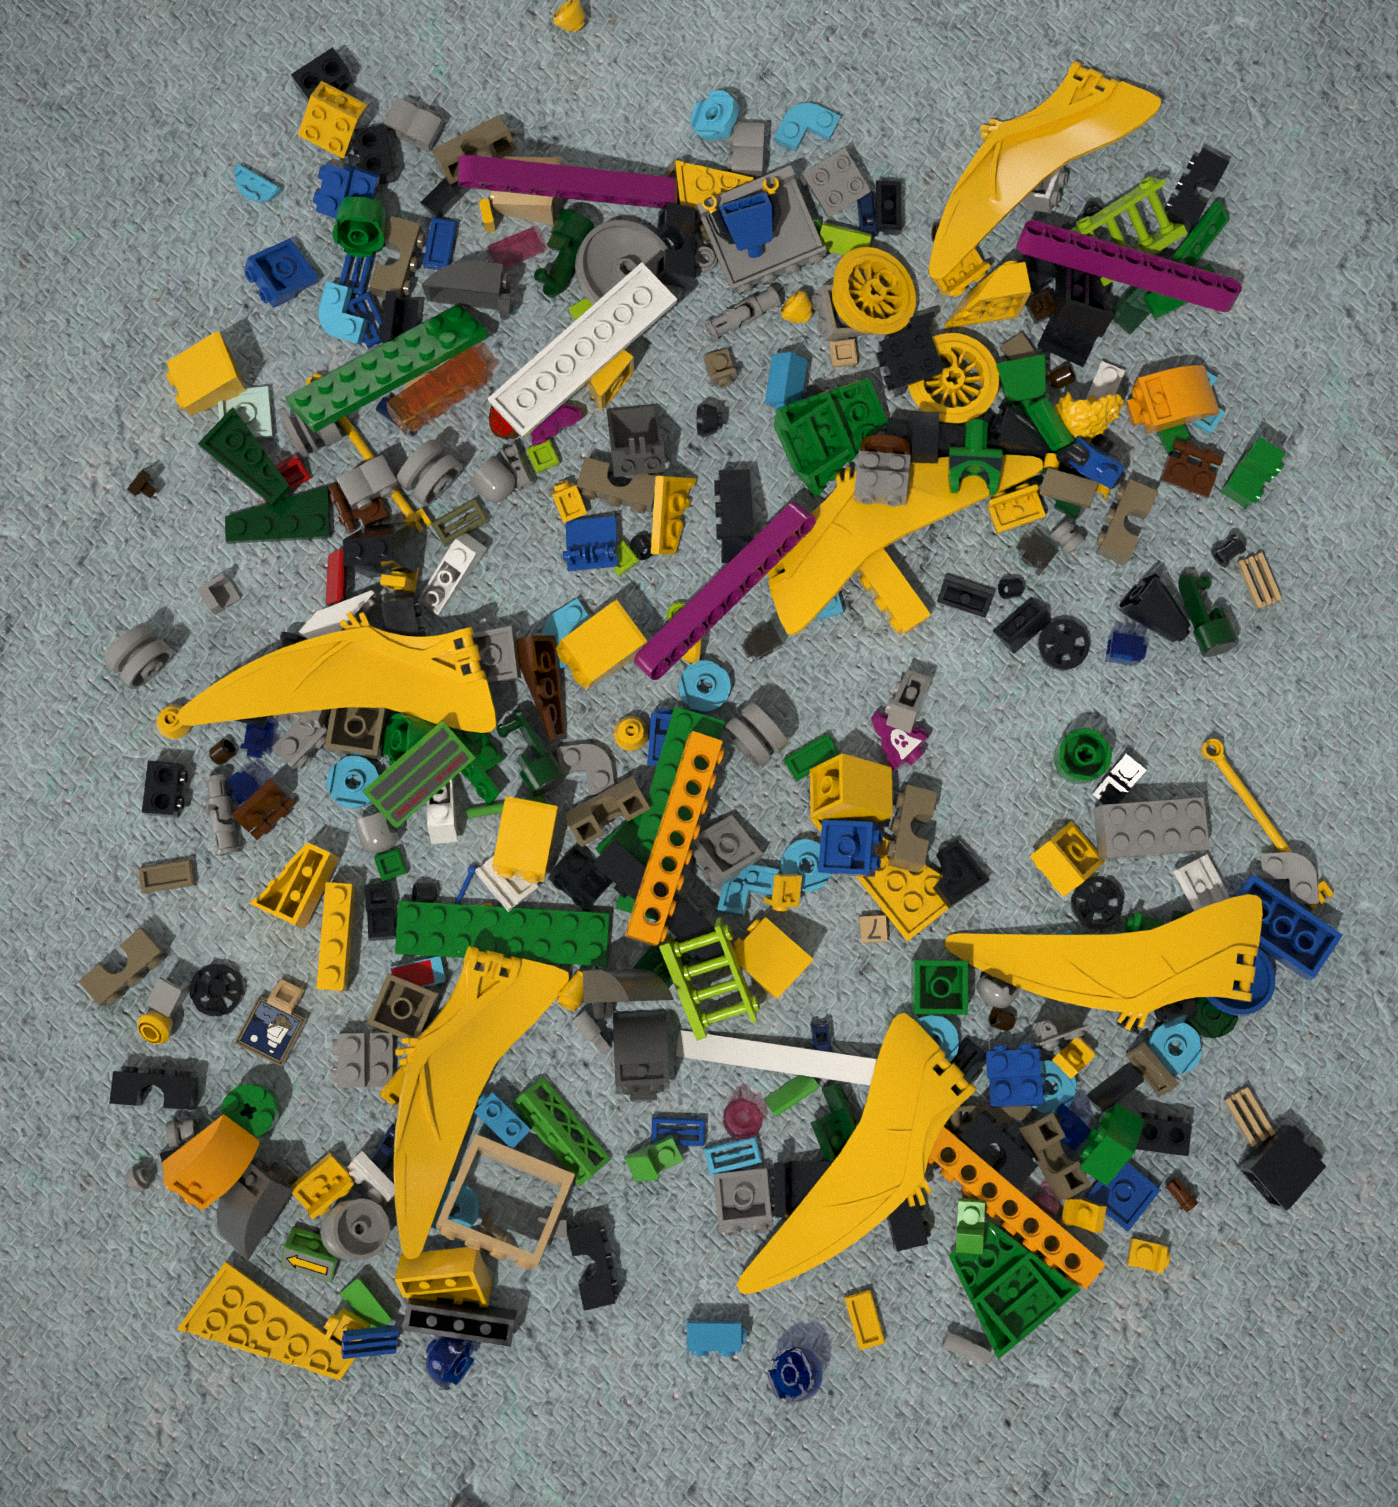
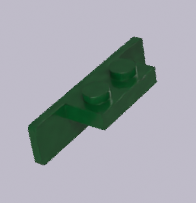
M837 1082L822 1088L831 1113L810 1122L825 1160L831 1163L840 1154L856 1128L855 1117L850 1113L845 1101V1093Z

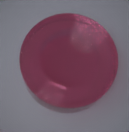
M1038 1192L1033 1199L1041 1209L1052 1216H1055L1060 1210V1205L1044 1192Z

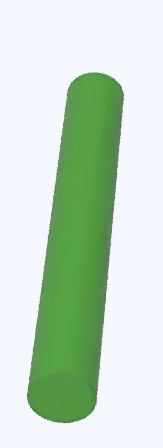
M544 795L523 798L524 800L546 804ZM504 802L467 808L468 819L502 813Z

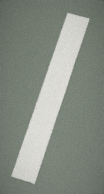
M679 1030L676 1049L677 1057L864 1085L871 1084L876 1059L710 1034H707V1038L696 1041L693 1032Z

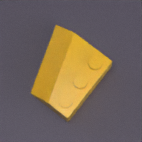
M1008 261L999 266L962 298L944 323V329L1018 318L1031 293L1026 263Z

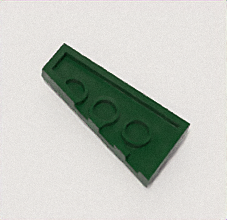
M233 407L198 443L203 451L273 508L290 492L291 487Z
M328 486L282 499L275 508L270 504H264L225 516V538L227 544L331 539Z

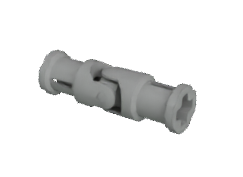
M769 286L767 291L758 296H750L736 304L733 309L724 310L723 314L711 321H704L705 328L711 339L715 342L719 336L728 331L734 332L738 330L740 324H748L762 317L763 312L773 307H780L779 296L775 289ZM749 308L751 309L752 314H753V317H752V318H751V316H750V310H749Z
M219 774L205 777L203 780L208 788L209 799L207 800V805L210 811L211 831L215 835L217 845L215 856L239 853V849L235 846L233 834L236 830L234 818L231 815L233 813L231 810V798L227 796L225 781L227 780V775Z

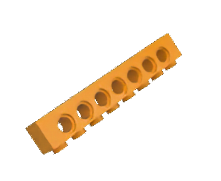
M695 731L688 735L628 922L625 937L653 946L658 945L659 941L664 942L668 931V926H665L667 915L672 916L676 906L673 896L675 890L680 891L684 875H681L684 864H689L692 850L689 849L692 839L696 840L701 826L697 824L700 814L704 815L709 800L705 799L707 789L713 788L716 780V774L713 773L715 764H720L723 758L724 749L721 748L723 742L721 740ZM696 757H701L706 761L705 770H699L695 767L694 759ZM688 782H694L698 786L699 791L697 795H690L687 792L686 784ZM680 807H685L690 811L691 816L688 821L679 818L678 809ZM672 832H677L682 836L681 846H674L670 842V834ZM668 857L674 861L675 866L672 872L665 871L662 868L663 858ZM656 883L665 885L666 895L664 897L655 895L653 888ZM648 908H653L658 913V920L655 923H650L645 918V912Z
M944 1126L942 1127L930 1153L928 1164L932 1165L935 1162L941 1167L942 1170L939 1173L952 1183L956 1180L963 1187L960 1191L969 1199L976 1197L978 1200H985V1213L992 1218L997 1215L1004 1221L1001 1226L1013 1236L1017 1232L1024 1238L1022 1244L1032 1253L1038 1250L1045 1256L1042 1260L1054 1270L1059 1268L1066 1274L1065 1278L1077 1287L1080 1286L1086 1290L1106 1264ZM945 1147H950L953 1150V1158L949 1162H943L940 1157V1153ZM965 1165H971L974 1169L973 1176L968 1180L963 1179L961 1176V1169ZM987 1182H991L994 1185V1193L990 1197H984L982 1194V1186ZM1012 1200L1015 1204V1210L1013 1213L1006 1215L1002 1210V1206L1005 1201ZM1027 1218H1033L1036 1223L1034 1230L1031 1232H1025L1023 1228V1223ZM1053 1235L1056 1238V1245L1053 1249L1046 1250L1044 1240L1046 1237ZM1070 1253H1074L1077 1257V1262L1073 1267L1065 1265V1258Z

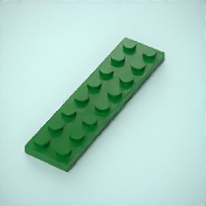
M457 304L393 338L392 341L378 346L285 396L287 405L315 433L488 338L487 330Z
M674 706L647 798L651 809L645 811L642 815L631 853L645 866H647L688 735L695 731L720 740L725 721ZM696 757L694 759L695 767L699 770H705L706 761L701 757ZM694 782L686 784V790L690 795L698 794L699 789ZM685 807L678 809L679 818L688 821L691 816L690 811ZM672 832L670 834V842L674 846H681L682 836L677 832ZM668 857L663 858L662 868L665 871L672 872L675 866L674 861ZM619 894L615 909L632 913L635 900L629 895L624 898ZM649 912L645 916L646 918L656 920Z
M398 901L395 954L464 958L468 947L471 946L478 948L480 952L488 950L501 953L506 958L513 956L542 963L606 966L610 914L512 908L508 912L504 907Z

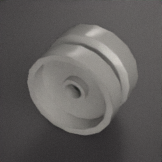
M435 439L425 442L408 458L396 479L405 490H414V498L423 506H428L441 497L455 481L462 468V464L453 455L444 456V447Z
M142 623L131 628L112 645L104 657V663L113 672H121L120 679L133 690L153 679L167 665L173 655V650L162 639L156 640L157 633L147 623Z
M750 702L741 710L744 722L733 717L723 728L735 746L753 764L762 769L772 760L768 749L779 753L789 743L770 717L755 703Z
M362 1198L351 1199L336 1203L326 1212L322 1220L320 1233L323 1245L336 1258L342 1260H363L374 1257L384 1248L389 1239L390 1224L387 1214L376 1202Z

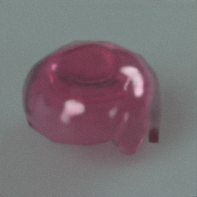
M738 1098L729 1102L723 1111L722 1124L725 1131L731 1137L738 1140H748L758 1134L762 1127L763 1116L756 1103L744 1098Z

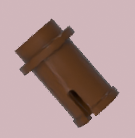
M1179 1177L1174 1178L1170 1181V1184L1168 1183L1165 1186V1189L1180 1204V1210L1184 1209L1185 1212H1188L1199 1203L1196 1200L1197 1196L1190 1193Z

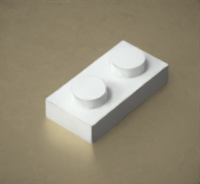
M1101 361L1085 399L1088 400L1089 396L1093 395L1098 401L1101 397L1110 394L1115 395L1125 370Z

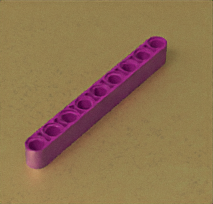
M475 155L458 157V185L464 188L662 209L666 202L678 204L677 179L671 177Z
M1029 220L1025 223L1016 244L1017 249L1025 255L1220 312H1229L1242 291L1241 284L1233 278L1035 220Z
M797 502L787 505L638 651L634 657V664L652 680L660 679L812 530L816 523V517Z

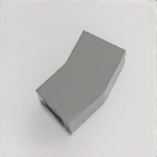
M539 1216L534 1234L542 1235L548 1218ZM567 1219L557 1220L550 1238L568 1236Z

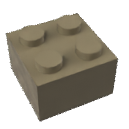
M369 707L331 709L325 749L332 753L381 760L382 738L387 725L389 709Z
M387 973L367 1024L401 1038H417L427 1028L440 993Z

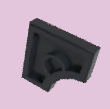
M958 839L936 854L941 865V876L933 889L949 909L990 881Z

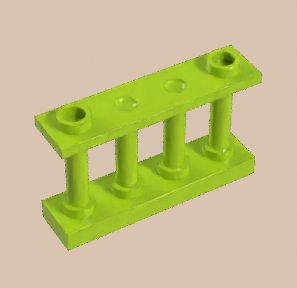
M1153 177L1139 182V187L1093 216L1080 219L1076 222L1077 226L1070 230L1096 238L1093 230L1106 223L1114 244L1127 247L1114 218L1126 210L1139 238L1138 244L1131 249L1155 255L1188 234L1183 224L1169 222L1156 190L1166 185L1164 179ZM1145 197L1148 198L1160 225L1159 231L1153 235H1148L1135 205ZM1099 276L1100 286H1106L1114 281Z
M721 917L716 918V931L681 943L678 941L674 942L672 935L668 934L664 942L660 941L659 944L696 1041L707 1038L708 1027L712 1023L748 1012L751 1023L757 1022V1014L760 1011L759 1001L756 995L752 996L731 944L730 940H733L731 929L728 924L724 925ZM720 941L725 955L689 967L688 965H683L681 960L683 953ZM727 965L730 966L734 979L700 990L692 988L690 980H692L693 976ZM739 989L743 999L742 1003L708 1014L706 1011L702 1012L699 1005L701 1000Z

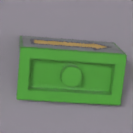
M292 1227L283 1247L280 1267L331 1283L338 1258L328 1252L323 1245L321 1235Z

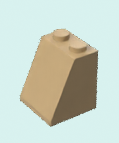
M503 156V159L563 165L562 158ZM491 191L489 203L493 204L495 214L554 225L560 198Z

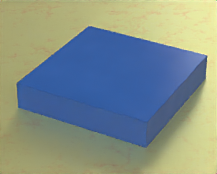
M1127 1162L1107 1186L1097 1180L1084 1197L1090 1201L1107 1206L1106 1215L1128 1232L1161 1190Z

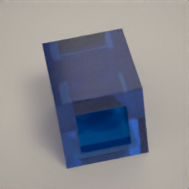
M1112 632L1108 636L1105 662L1130 666L1138 665L1146 656L1147 645L1143 644L1144 637Z

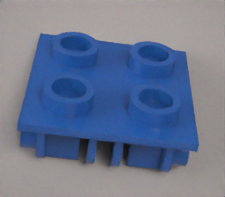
M616 516L577 519L565 522L567 551H563V559L567 561L568 571L618 567Z

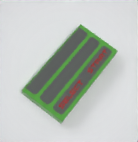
M442 720L362 792L389 822L397 828L470 764L475 757Z

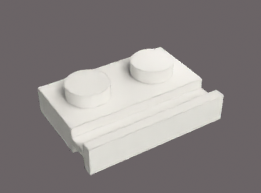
M1208 854L1173 871L1194 911L1230 898Z
M493 856L481 867H478L475 873L509 912L513 907L538 890L539 886L528 883L523 878L517 876L512 878L498 876L497 872L493 871Z
M361 1151L347 1167L350 1171L349 1175L354 1182L362 1184L368 1190V1196L372 1201L377 1204L380 1203L384 1207L395 1196L394 1184Z

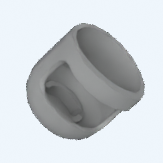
M492 456L478 469L468 484L488 501L498 503L507 498L515 486V477L509 469Z
M381 812L354 820L361 846L365 851L380 853L396 845L398 834L397 832L392 833L389 831L387 818Z

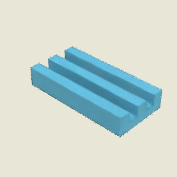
M756 1136L704 1149L710 1176L762 1162ZM752 1143L753 1146L752 1148L711 1158L710 1154ZM752 1153L755 1154L753 1159L718 1168L713 1166V1163Z

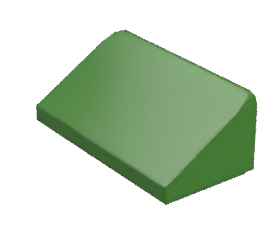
M798 1075L765 1097L764 1101L772 1114L778 1116L817 1090L819 1085L811 1076Z
M362 1276L358 1277L339 1293L357 1316L371 1324L369 1328L386 1326L394 1319L393 1315Z

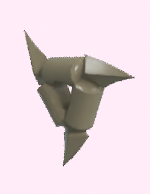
M489 1208L479 1226L481 1227L479 1232L486 1235L493 1234L496 1239L514 1246L508 1235L505 1236L504 1232L494 1224H491ZM480 1248V1253L482 1256H486V1253H490V1251Z

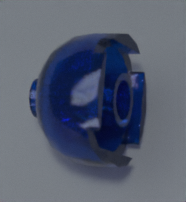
M441 1336L438 1340H432L426 1349L428 1354L426 1369L429 1377L443 1389L450 1390L451 1388L448 1385L451 1383L457 1385L472 1366L474 1359L470 1356L472 1350L477 1352V1343Z
M790 1346L779 1349L772 1356V1370H768V1379L771 1389L779 1399H784L788 1403H798L812 1398L818 1392L823 1381V1369L814 1353L807 1348Z

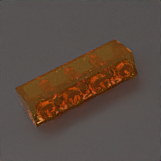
M469 348L452 357L387 401L386 412L405 435L411 431L417 432L425 425V421L431 417L437 418L442 415L450 404L460 403L472 389L478 390L483 387L487 382L488 368L472 348Z

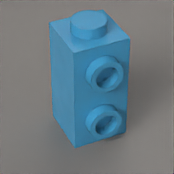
M793 352L772 355L765 404L773 407L775 412L779 407L802 400L807 359Z
M485 1092L477 1100L476 1106L478 1108L474 1113L510 1148L514 1149L532 1130L495 1092H492L490 1095Z
M687 1320L686 1348L687 1351H692L694 1356H707L708 1351H719V1356H735V1352H741V1344L746 1345L747 1330L746 1328H741V1321Z

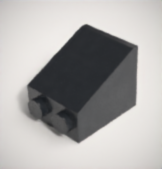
M410 521L365 526L343 539V566L368 578L381 577V574L391 575L392 571L406 574L417 573L416 523Z
M1283 1124L1275 1131L1274 1135L1269 1136L1236 1166L1271 1207L1288 1211L1326 1168V1165L1321 1161L1323 1159L1321 1153L1315 1147H1309L1303 1140L1305 1138L1304 1134L1296 1126L1291 1127L1290 1125Z

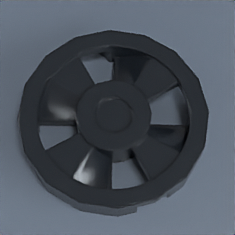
M1067 619L1054 620L1046 625L1040 633L1037 642V648L1042 656V661L1050 668L1059 671H1067L1082 664L1088 655L1090 647L1089 637L1084 628L1075 621ZM1057 625L1064 626V633L1062 635H1059L1056 629ZM1083 637L1084 646L1074 647V640ZM1044 644L1052 645L1053 650L1045 652ZM1069 655L1072 663L1063 665L1062 656Z
M1092 877L1085 880L1073 891L1071 910L1074 917L1083 926L1090 929H1104L1113 925L1122 914L1124 898L1120 888L1111 880ZM1093 883H1102L1099 892L1095 893ZM1076 899L1086 900V906L1078 908L1076 906ZM1117 899V909L1108 906L1109 900ZM1101 913L1103 923L1093 924L1094 914Z
M210 964L195 973L191 981L189 995L199 1012L207 1016L221 1017L231 1013L239 1006L243 998L244 985L240 975L233 968L224 964ZM208 972L212 980L206 984L200 978ZM230 973L236 981L226 985L223 979ZM207 996L209 1000L203 1007L199 999ZM225 997L233 1001L232 1005L227 1009L222 1001Z

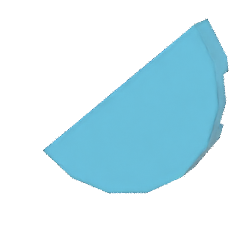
M237 163L234 171L235 183L239 192L246 199L254 202H268L282 192L281 187Z

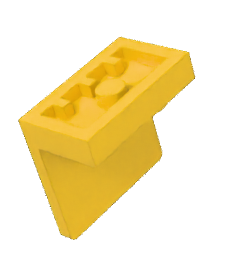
M321 81L310 96L298 136L340 158H344L355 127L364 115L367 104Z

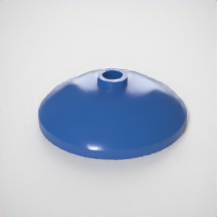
M1258 947L1257 957H1254L1253 967H1256L1254 983L1250 985L1251 1002L1223 997H1206L1208 1001L1219 1010L1237 1016L1250 1015L1262 1009L1270 1001L1275 989L1274 969L1266 954ZM1237 954L1236 964H1242L1243 955ZM1234 981L1233 990L1239 991L1240 981Z

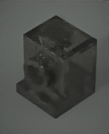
M1035 532L1030 538L1024 536L1016 546L1021 560L1029 567L1035 566L1038 569L1035 572L1038 576H1040L1059 551Z
M769 621L765 625V630L762 631L761 628L750 632L747 635L748 639L745 640V643L741 644V648L747 658L752 657L753 661L756 662L781 649L783 642L773 624Z

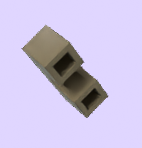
M497 115L431 151L440 171L451 185L458 181V157L463 155H488L493 158H502L517 149L509 129Z
M394 216L390 217L384 242L387 249L399 252L400 257L392 265L376 263L370 283L373 296L385 298L386 291H396L402 298H404V295L408 296L411 288L409 278L411 272H415L418 265L417 251L418 248L422 249L425 241V234L420 223Z
M585 457L577 482V489L582 497L589 500H595L596 498L606 500L605 503L615 507H620L621 504L629 506L630 510L640 514H645V511L652 512L656 476L649 474L633 475L628 485L617 487L608 480L610 474L609 463Z
M1131 479L1124 486H1119L1114 499L1118 500L1115 509L1111 507L1105 518L1108 526L1105 532L1100 531L1095 545L1099 546L1096 552L1097 555L1123 566L1130 560L1139 537L1126 530L1124 518L1134 516L1144 520L1151 510L1158 493L1157 490Z
M631 776L566 812L564 815L569 828L580 846L583 847L604 835L603 828L610 820L624 816L629 821L651 808L634 776Z
M906 785L902 792L897 793L894 805L898 808L897 816L893 817L890 831L894 832L892 841L889 840L886 849V856H889L888 866L917 873L924 867L929 840L915 836L911 830V823L927 824L934 815L937 792Z
M139 928L119 945L128 958L127 966L122 972L115 974L106 964H98L78 981L98 1005L106 1006L108 1004L111 1006L122 997L121 992L128 986L129 988L134 987L143 979L141 975L148 968L153 970L162 963L163 959L161 957L166 952L146 929Z
M1054 1113L1038 1116L1019 1127L1029 1149L1035 1155L1034 1158L1056 1200L1071 1198L1091 1186L1085 1172L1079 1169L1080 1162L1071 1161L1064 1153L1060 1140L1066 1136Z

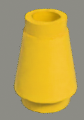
M577 971L558 993L557 1003L572 1012H575L577 1008H581L584 999L583 972Z

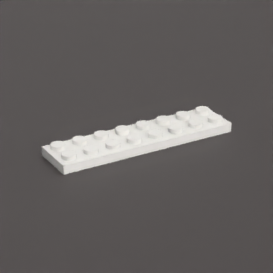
M641 262L488 397V402L524 439L677 303V298Z

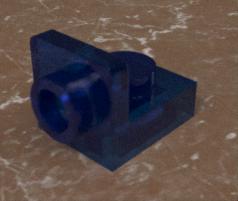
M268 722L265 729L247 724L244 743H241L240 746L241 750L247 752L246 756L262 758L263 754L271 755L275 724Z
M1062 1103L1056 1109V1112L1062 1118L1060 1124L1066 1136L1061 1140L1072 1150H1076L1091 1130L1079 1116Z

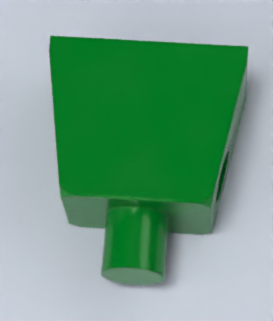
M1045 354L996 363L999 373V384L1005 400H1009L1015 405H1020V409L1028 415L1025 409L1044 398L1046 394Z

